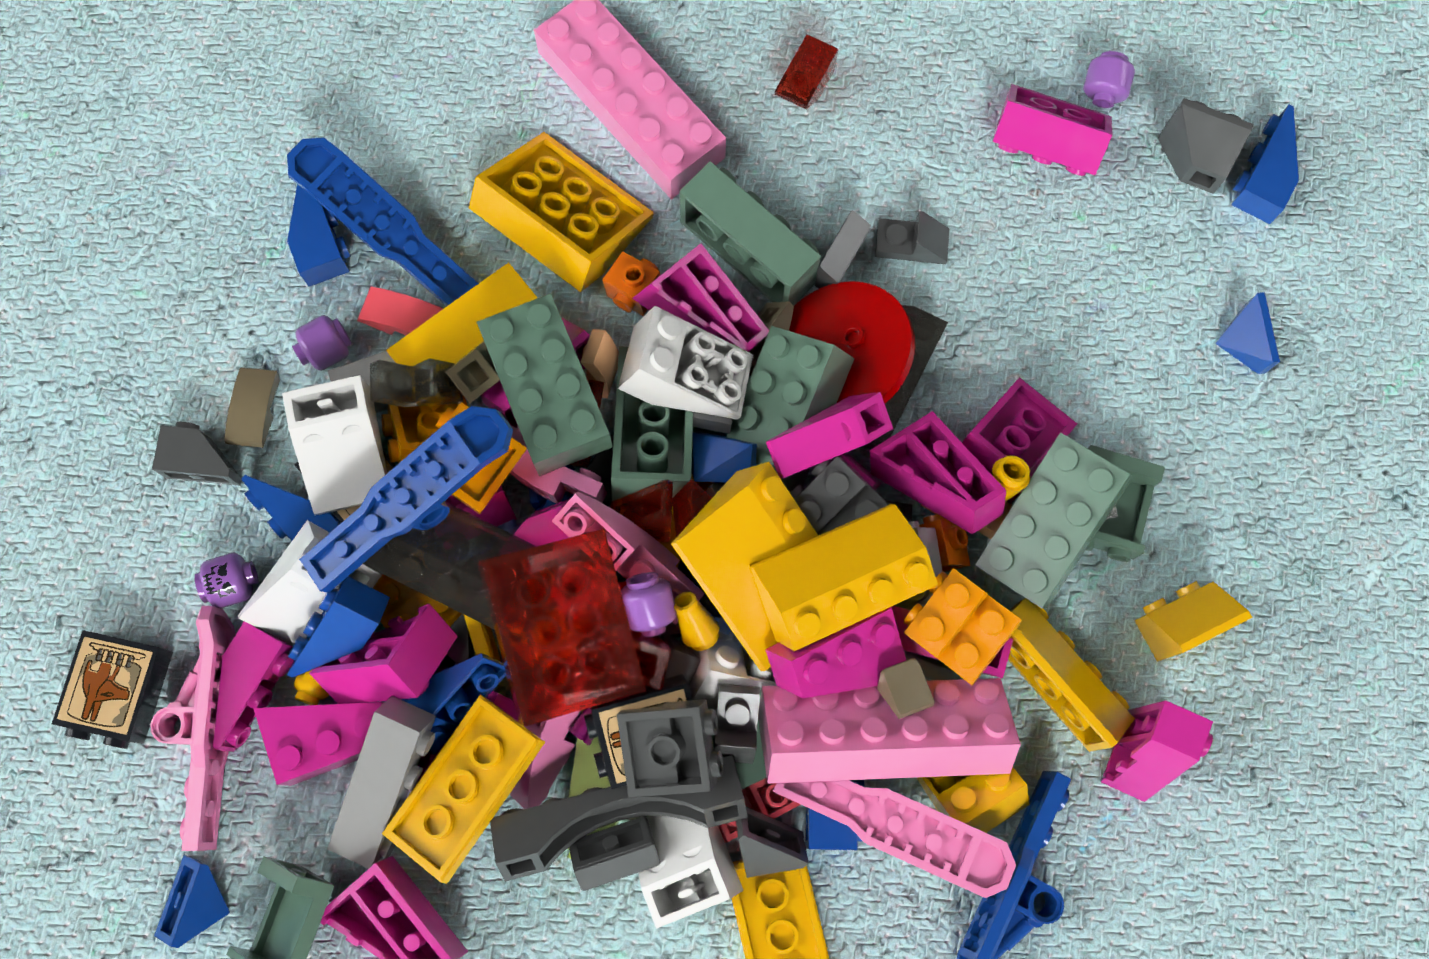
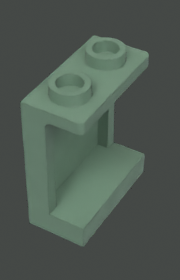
M1090 445L1087 449L1133 476V479L1086 551H1091L1093 548L1107 552V557L1113 560L1129 562L1130 559L1133 560L1144 554L1145 545L1141 544L1152 494L1154 486L1162 481L1165 467Z
M263 856L258 873L276 883L275 889L252 947L250 949L229 946L226 955L231 959H307L334 885L300 865Z

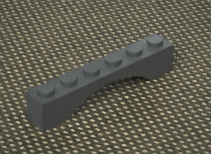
M733 755L723 757V776L717 777L718 782L710 792L629 798L627 785L611 789V787H596L588 789L577 796L565 799L552 798L543 802L542 805L527 809H510L500 816L493 817L490 821L495 863L504 881L546 871L559 855L577 840L600 827L620 820L641 816H668L688 820L703 827L711 828L748 818Z

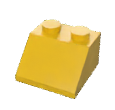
M1195 581L1175 591L1179 597L1178 599L1167 604L1163 597L1143 607L1146 615L1134 621L1158 662L1184 653L1253 617L1249 610L1214 581L1202 587Z

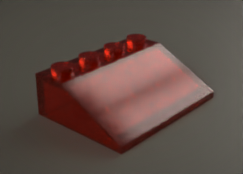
M605 529L477 561L518 721L524 727L646 691Z

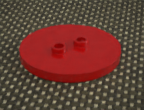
M848 281L817 289L794 305L789 331L833 344L854 358L837 403L849 396L881 392L883 401L886 403L895 395L907 378L913 363L915 334L906 311L892 294L870 283Z

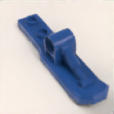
M326 138L302 139L287 154L288 177L307 191L379 256L397 262L446 307L479 284L423 234L414 215Z
M469 407L447 421L374 484L361 506L299 559L319 591L327 593L332 591L392 538L406 534L412 528L428 530L441 523L450 513V508L445 503L448 497L482 468L508 452L513 428L501 412L492 408Z
M1042 771L1029 800L1030 805L1026 807L1009 844L1016 864L1006 890L987 898L982 897L958 950L957 959H999L1007 950L1010 951L1034 927L1037 928L1043 924L1054 923L1062 916L1064 900L1060 892L1032 876L1031 872L1040 849L1044 848L1052 837L1053 827L1051 824L1057 811H1061L1068 801L1069 790L1067 788L1071 782L1069 777L1057 771ZM1042 892L1045 904L1042 910L1036 913L1033 905L1034 899L1037 894Z

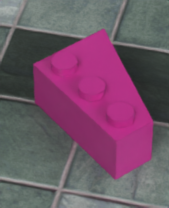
M702 243L632 298L649 311L654 306H657L747 352L754 348L769 333V329Z
M933 411L870 450L871 475L971 534L979 531L1004 514L1005 488Z
M429 603L419 607V614L416 617L403 621L400 616L390 619L388 622L390 627L376 633L373 632L363 649L312 669L309 674L338 704L387 701L391 696L398 699L418 698L428 688L430 678L458 636Z
M891 607L799 650L792 651L780 643L765 649L776 686L801 698L878 686L883 669L906 661Z
M1166 700L1129 709L1128 712L1135 719L1119 742L1113 747L1101 783L1143 802L1147 801L1196 764L1200 757H1204L1208 753L1213 741V735L1209 733L1213 721Z
M383 702L253 708L276 784L292 786L357 761L374 712Z
M393 856L373 864L327 905L320 922L323 925H330L345 935L348 942L356 947L362 946L380 959H460L468 952Z

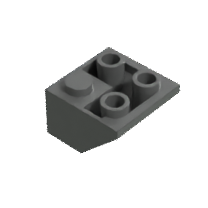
M1184 98L1160 132L1158 140L1181 182L1214 194L1229 175L1254 124L1242 120L1237 115L1225 114L1207 107L1202 102Z

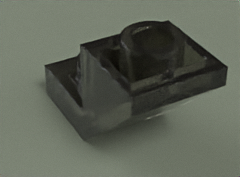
M430 358L414 366L382 360L370 363V401L401 407L459 404L463 402V394L445 373L454 363Z

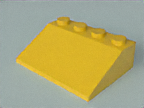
M545 132L478 174L475 178L469 204L470 210L579 292H582L606 272L654 215L652 210Z
M770 462L736 471L671 543L760 671H766L771 667L765 649L779 642L775 640L750 566L818 536Z

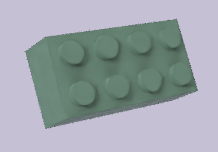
M709 161L679 191L680 223L771 302L790 301L794 306L815 285L821 259L817 247L806 238L801 239L791 231L789 223L782 216L770 213L752 191L746 192L736 184V179L727 169H719Z
M551 293L477 321L539 476L613 447L610 433Z
M771 326L746 388L741 418L738 420L733 419L730 434L728 433L726 438L756 443V465L770 462L776 471L766 441L836 404L854 358L833 344ZM810 468L781 478L790 493L798 485L803 487Z
M619 346L611 474L612 501L690 504L693 412L651 405L619 390L618 385L628 347Z
M1060 432L1031 477L1028 486L1023 489L975 565L1040 608H1048L1128 487L1133 476Z

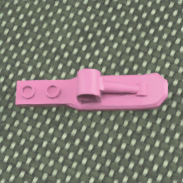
M202 606L196 619L200 639L199 658L193 670L189 672L176 700L169 703L167 707L157 711L151 721V733L157 741L167 744L190 745L191 747L190 772L184 786V794L187 799L185 818L180 826L181 851L217 849L224 768L229 751L215 749L213 741L222 656L236 633L224 609L215 606ZM178 718H180L181 727L176 734L174 726Z
M849 780L776 783L773 792L849 826L864 843L984 898L1006 890L1016 867L1007 842L887 788H865Z

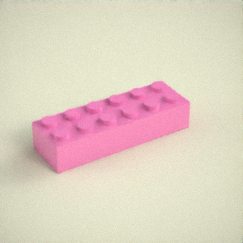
M574 0L534 29L538 53L670 199L677 196L679 191L709 161L717 165L725 159L726 137L599 0Z
M1001 678L978 679L973 686L964 679L929 680L927 684L935 701L934 706L898 719L877 690L878 686L809 698H801L778 686H762L758 721L767 783L1010 774L1021 743Z

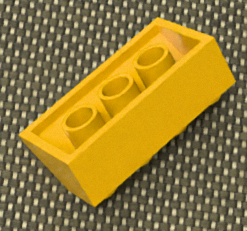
M889 504L750 566L775 640L792 651L799 650L938 585L926 546L896 504Z
M1024 598L1009 610L1022 620L1010 637V639H1013L1008 657L1009 662L1089 752L1112 748L1119 742L1135 719L1128 712L1130 708L1128 703L1119 693L1110 691L1103 684L1100 671L1091 662L1083 661L1074 651L1075 644L1064 632H1057L1047 621L1049 616L1044 608L1042 609Z

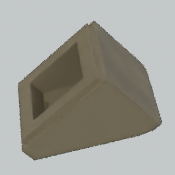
M915 658L881 671L877 690L898 719L934 706V698L921 666Z

